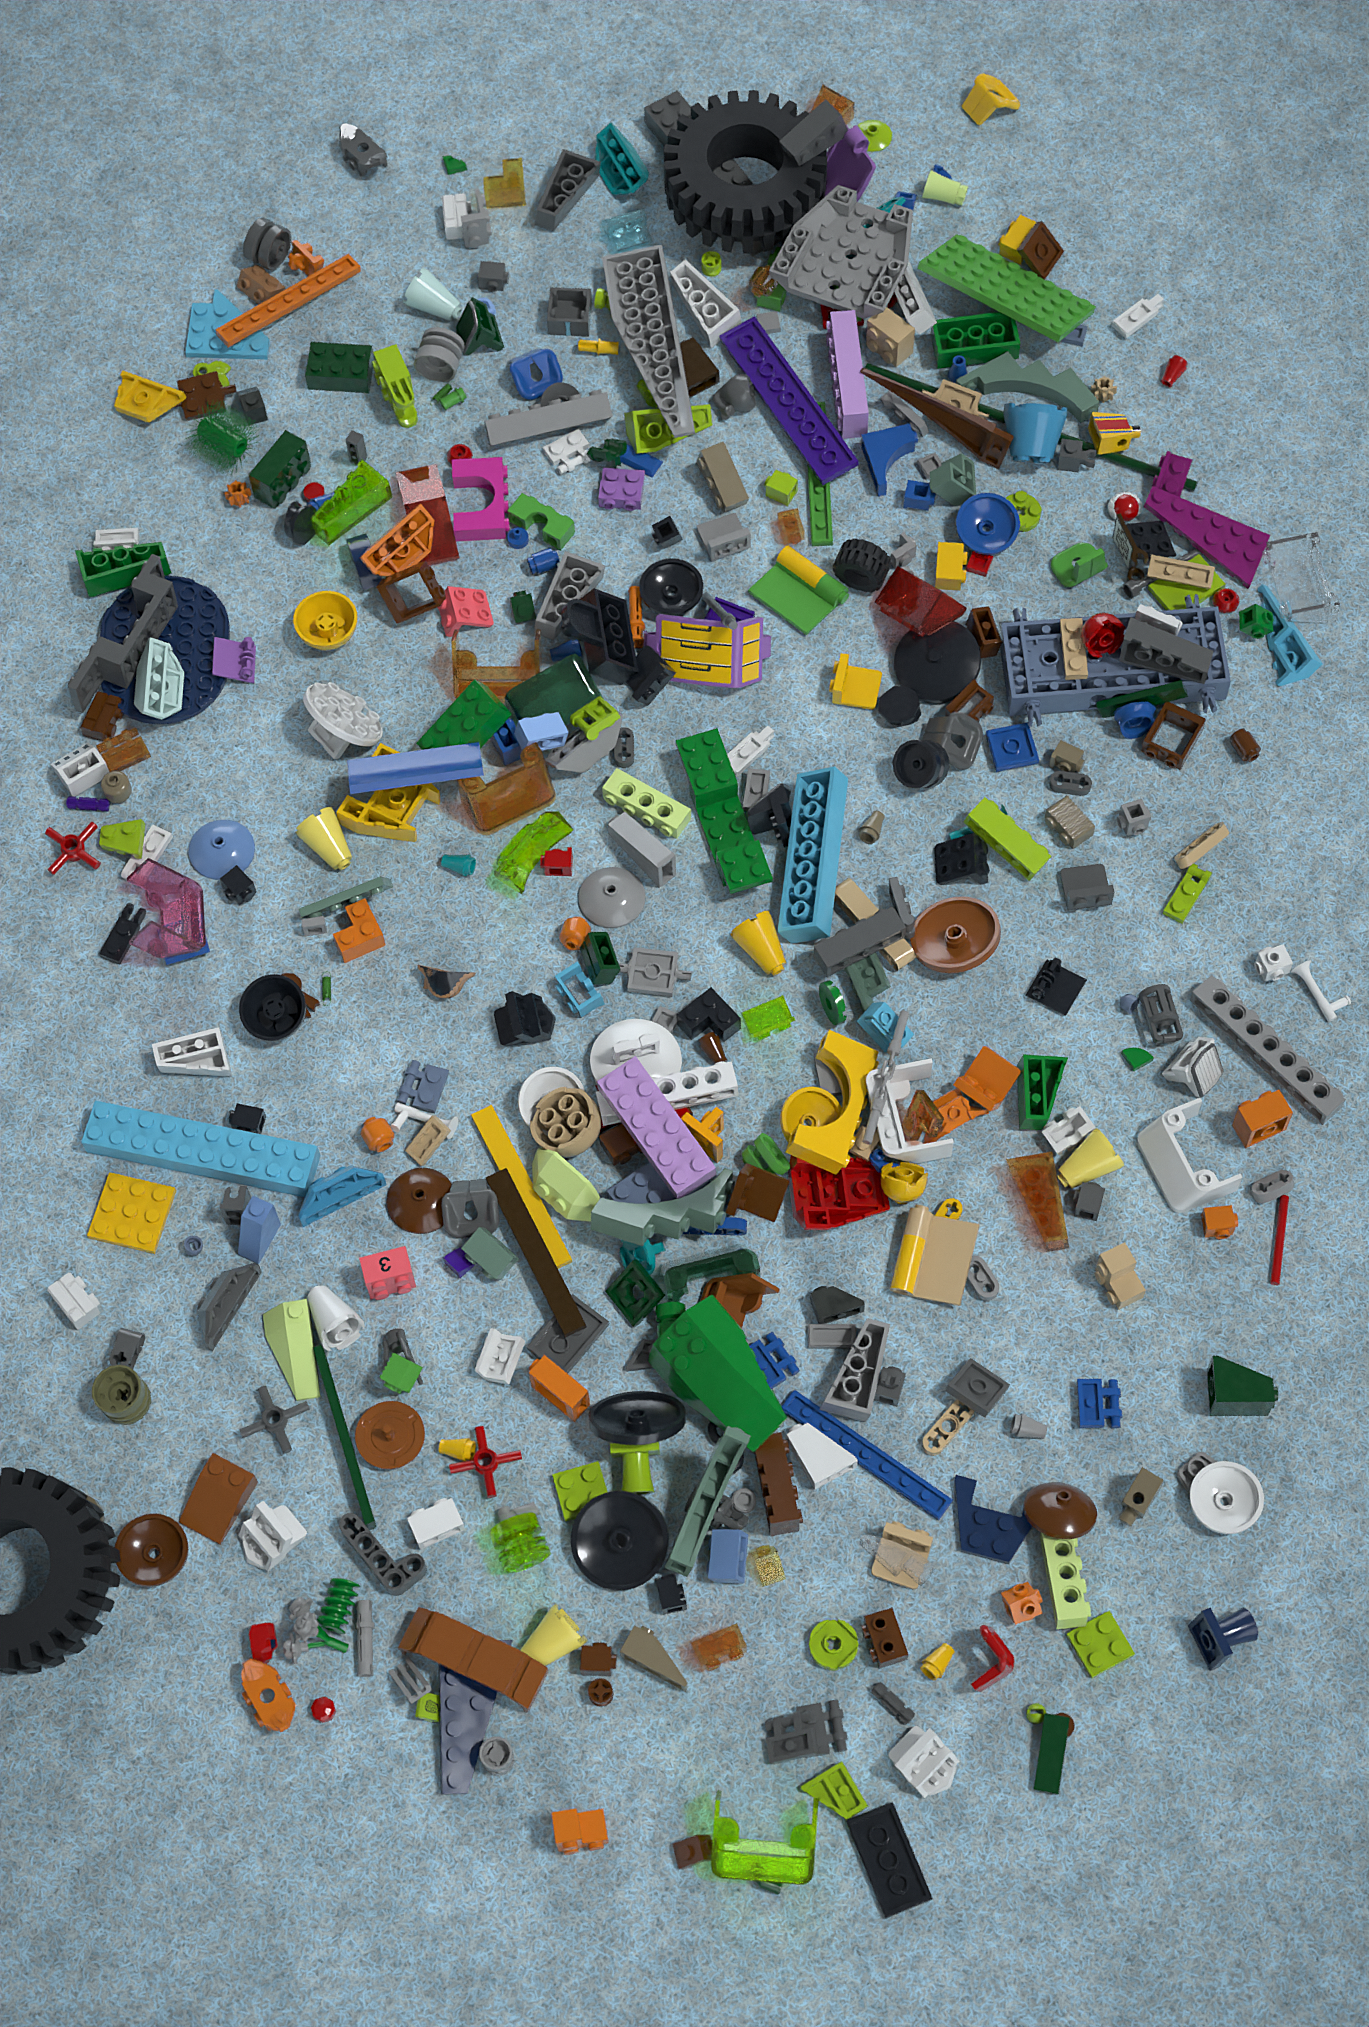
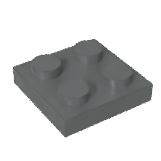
M970 1358L948 1384L945 1391L986 1418L1007 1392L1010 1384Z

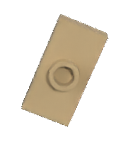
M432 1115L405 1151L420 1166H424L451 1130L437 1116Z

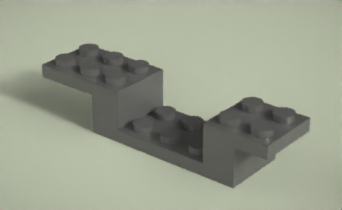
M152 554L148 561L143 563L138 577H135L132 581L131 589L137 610L143 614L140 619L135 621L133 630L130 635L125 637L123 645L100 636L97 642L91 645L86 659L81 661L76 675L69 680L68 689L76 711L81 713L85 711L103 680L127 689L137 673V667L148 639L151 637L158 640L176 611L178 604L173 583L165 579L159 556Z

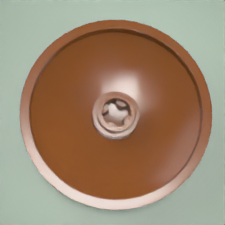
M951 897L930 905L917 917L914 925L915 935L913 938H910L916 958L925 967L941 973H959L973 969L990 958L999 945L1001 927L997 914L985 902L972 897Z

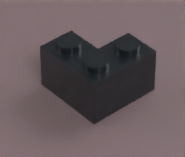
M712 987L676 1014L677 1025L691 1040L710 1027L725 1042L741 1029V1018Z

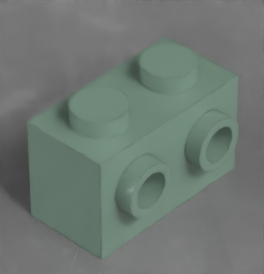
M479 1227L461 1248L466 1252L464 1255L466 1259L474 1265L478 1263L483 1268L482 1273L491 1280L493 1278L501 1280L519 1260L510 1249L484 1227Z

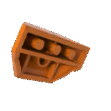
M419 504L374 542L360 559L374 575L385 577L418 564L431 552L435 520L422 504Z

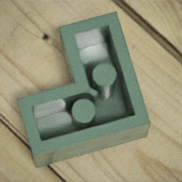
M961 453L942 462L941 467L930 472L929 485L931 490L955 507L962 505L967 499L976 495L974 461Z

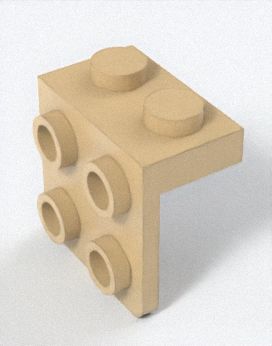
M886 1522L882 1540L871 1570L872 1575L913 1590L917 1589L929 1556L933 1537H930L928 1532L920 1529L915 1531L906 1529V1526L900 1522Z

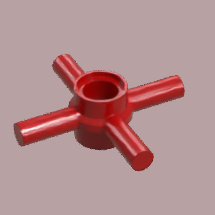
M91 821L78 836L69 834L65 837L51 827L47 828L45 834L61 845L62 853L47 870L52 875H55L68 860L75 862L80 859L92 868L98 869L101 862L85 852L84 842L93 834L98 826Z
M484 1426L475 1427L478 1451L475 1453L473 1460L449 1464L450 1473L475 1469L476 1472L484 1477L487 1498H494L497 1496L493 1473L499 1464L522 1460L521 1450L496 1454L488 1448ZM483 1458L492 1459L488 1466L479 1464Z

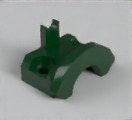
M613 438L605 439L603 448L592 446L589 448L587 456L595 462L612 461L613 468L617 469V465L621 466L620 456L627 451V442Z

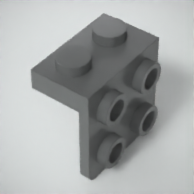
M1103 864L1077 866L1061 870L1060 876L1067 910L1112 905L1114 888L1113 885H1108Z

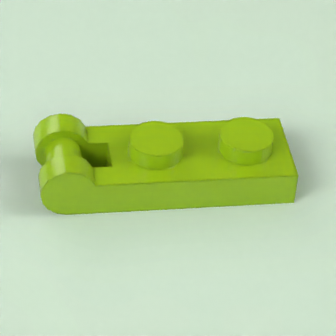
M1193 863L1163 910V914L1183 924L1210 880L1212 872L1208 870L1203 871L1198 868L1197 864ZM1193 876L1201 879L1199 883L1191 880Z

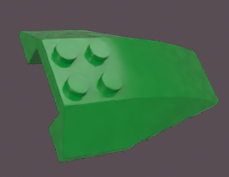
M710 1295L684 1311L652 1345L648 1362L678 1398L723 1431L729 1426L739 1428L751 1437L746 1447L755 1452L787 1420V1417L774 1391L770 1389L766 1381L767 1377L764 1371L760 1369L755 1359L757 1357L746 1341L747 1337L744 1331L715 1296Z

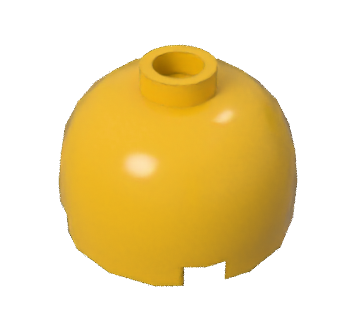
M892 1162L882 1167L880 1177L884 1194L896 1203L907 1204L920 1198L924 1193L928 1173H924L922 1166L909 1162H900V1166L892 1167Z

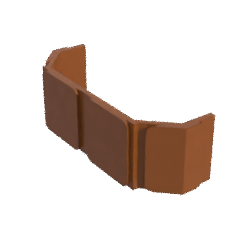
M418 1607L398 1646V1649L404 1655L407 1652L419 1654L504 1694L522 1706L526 1713L530 1711L549 1671L546 1666L519 1649L437 1611L434 1612Z

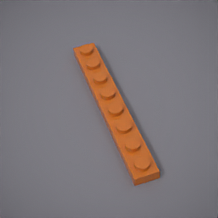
M347 254L215 329L216 335L227 347H230L361 272V266Z

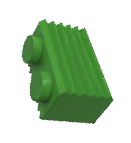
M392 1353V1357L389 1358L390 1361L387 1362L385 1370L382 1371L383 1374L380 1375V1379L385 1381L383 1386L399 1394L402 1391L410 1393L423 1367L407 1360L405 1357Z

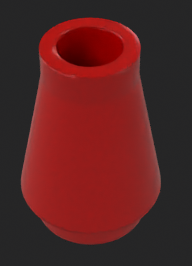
M1178 355L1169 358L1161 383L1172 387L1176 380L1187 370V361Z

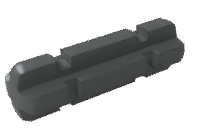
M882 1682L877 1683L871 1693L877 1699L881 1698V1703L894 1715L898 1714L900 1716L899 1719L904 1724L911 1722L915 1712L909 1707L905 1708L906 1704L892 1691L888 1692V1688Z

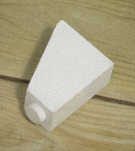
M809 1423L804 1425L797 1424L788 1430L789 1433L786 1434L788 1445L814 1490L857 1467L858 1461L854 1455Z

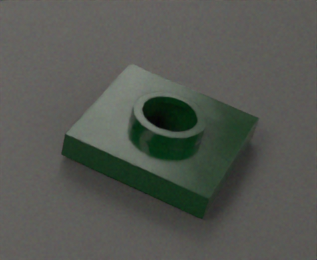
M638 1259L633 1260L605 1291L633 1327L638 1326L666 1295ZM635 1285L641 1291H644V1297L640 1301L633 1295Z

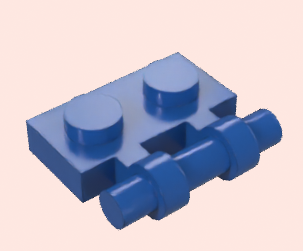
M771 1332L765 1337L769 1342L768 1345L764 1346L761 1340L758 1339L749 1347L753 1349L757 1357L755 1359L760 1369L764 1371L770 1389H773L786 1380V1376L783 1373L785 1369H788L792 1376L796 1375L800 1369L795 1364L797 1361L793 1355H789L783 1347L785 1344L781 1338H777ZM776 1352L782 1361L776 1363L771 1353Z
M1077 1379L1079 1428H1104V1419H1111V1428L1121 1427L1120 1419L1123 1416L1122 1410L1119 1408L1121 1389L1118 1388V1380H1108V1388H1102V1379ZM1103 1398H1109L1110 1409H1103Z

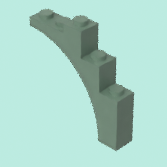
M724 1168L717 1178L704 1188L671 1201L635 1204L600 1198L591 1211V1230L641 1246L644 1245L648 1238L653 1236L654 1232L679 1240L682 1233L687 1232L689 1226L714 1234L718 1226H722L725 1221L726 1212H723V1207L727 1195L732 1194L735 1187L733 1170Z
M727 1426L721 1439L719 1438L714 1446L705 1472L683 1517L665 1568L686 1577L692 1570L721 1497L751 1437L743 1430Z

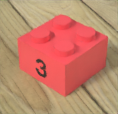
M406 1246L359 1258L370 1299L382 1300L387 1298L389 1294L396 1292L405 1294L416 1287Z

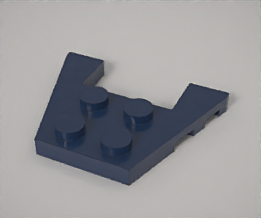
M956 1475L954 1482L961 1552L1009 1564L1033 1527L1025 1517L1024 1510L1022 1516L1018 1517L972 1505L977 1480Z

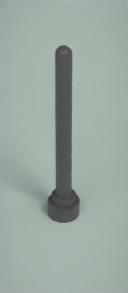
M1194 549L1176 560L1189 561L1198 554L1202 555V553L1198 549ZM1145 576L1140 580H1129L1123 584V591L1132 599L1140 594L1143 587L1157 579Z

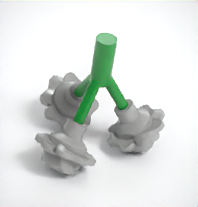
M299 1597L289 1607L292 1613L289 1619L294 1620L297 1618L293 1628L296 1637L294 1638L293 1633H290L289 1640L283 1642V1651L286 1659H292L294 1664H297V1659L301 1656V1652H307L310 1648L328 1646L346 1653L349 1646L348 1643L329 1636L319 1626L316 1615L310 1612L313 1602L310 1598L304 1599ZM310 1636H316L323 1640L307 1644V1640Z

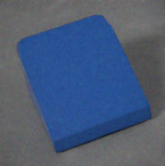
M898 191L895 197H904L905 199L902 207L914 211L917 195Z

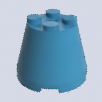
M1015 403L1004 404L1003 413L1006 432L1014 437L1009 447L1010 456L1013 457V461L1025 462L1033 459V463H1050V459L1054 457L1067 418L1068 408L1062 407V409H1057V405L1036 403L1019 404L1016 406Z

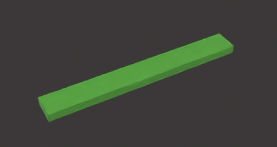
M817 402L826 415L825 402ZM807 464L812 546H833L830 482L822 485Z

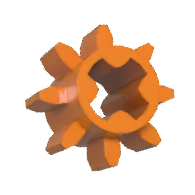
M235 480L230 485H226L228 491L224 492L226 500H229L230 506L237 505L241 508L245 503H249L248 496L252 494L250 488H247L246 482L241 483Z

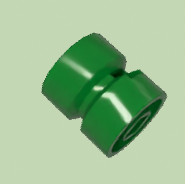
M665 1302L655 1307L656 1322L660 1323L657 1325V1339L686 1311L684 1303Z

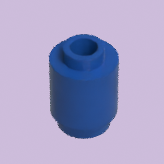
M550 547L533 553L531 557L527 558L532 574H541L557 568V563L560 562L557 551H552Z

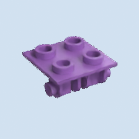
M214 637L212 675L254 683L256 646L253 639L245 637L242 642Z

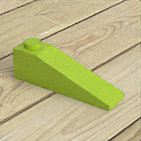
M710 404L691 406L695 433L712 426ZM660 409L624 413L626 435L636 454L657 452L690 436L674 438Z

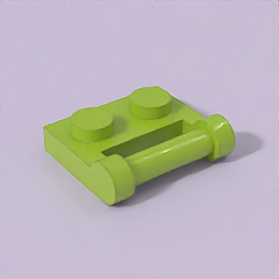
M599 696L570 716V723L575 727H579L589 740H595L600 731L612 726L621 717L615 708ZM589 717L594 723L589 725L584 719Z

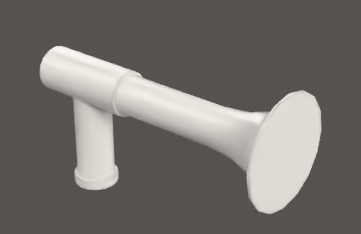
M1306 961L1295 967L1291 973H1296L1302 977L1328 1022H1331L1337 1018L1334 1011L1350 1005L1351 1000L1346 995L1329 1004L1310 973L1309 966L1312 961Z
M398 1102L394 1111L399 1113V1115L390 1127L394 1132H399L408 1117L427 1123L432 1115ZM456 1116L451 1120L440 1119L451 1130L447 1139H451L457 1129L458 1117Z

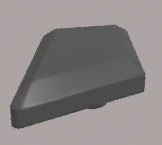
M643 1339L628 1363L626 1370L635 1371L653 1368L648 1362L652 1345L656 1341Z

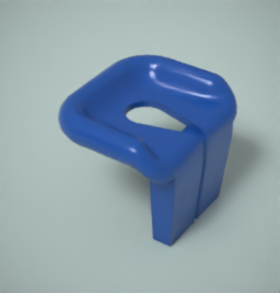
M534 349L509 360V369L519 395L526 400H535L542 397V394L550 385L563 381V373L557 357L550 349ZM536 363L541 370L542 378L540 381L532 380L530 364Z

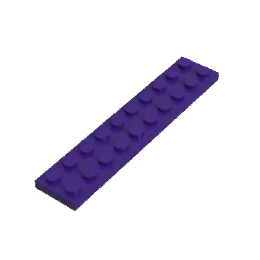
M755 316L719 336L720 341L741 371L750 377L754 389L822 485L859 465L858 459Z

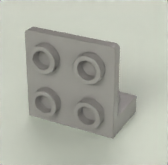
M736 513L697 525V531L711 561L751 548V533L748 527L743 529Z

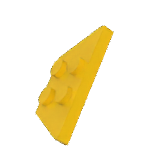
M122 371L120 375L122 383L118 386V396L114 407L120 413L150 423L184 401L186 395L177 389Z

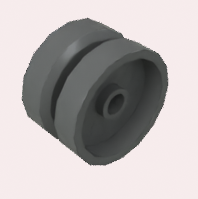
M264 217L257 219L246 234L243 244L244 257L249 261L259 263L266 269L276 270L289 253L292 239L291 231L281 225H275Z

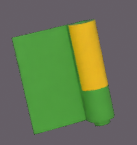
M789 545L785 546L778 554L776 565L748 589L749 594L806 635L839 604H844L849 597V590L846 586Z

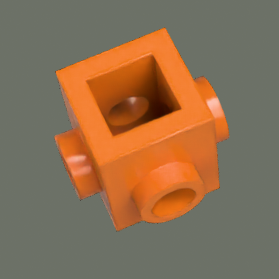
M1028 1582L1017 1584L1013 1588L1001 1592L1006 1612L1015 1625L1023 1621H1029L1035 1616L1042 1614L1040 1603H1043L1040 1592L1038 1589H1033Z

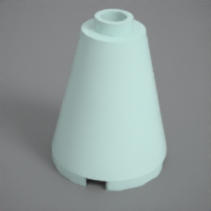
M422 268L419 271L422 275L419 278L415 276L404 295L407 300H403V303L450 321L453 318L457 319L462 311V308H460L461 303L429 270Z

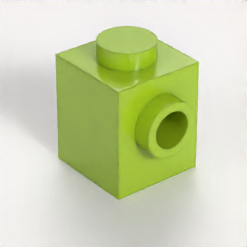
M776 469L772 476L769 475L764 483L766 496L788 506L798 491V479Z

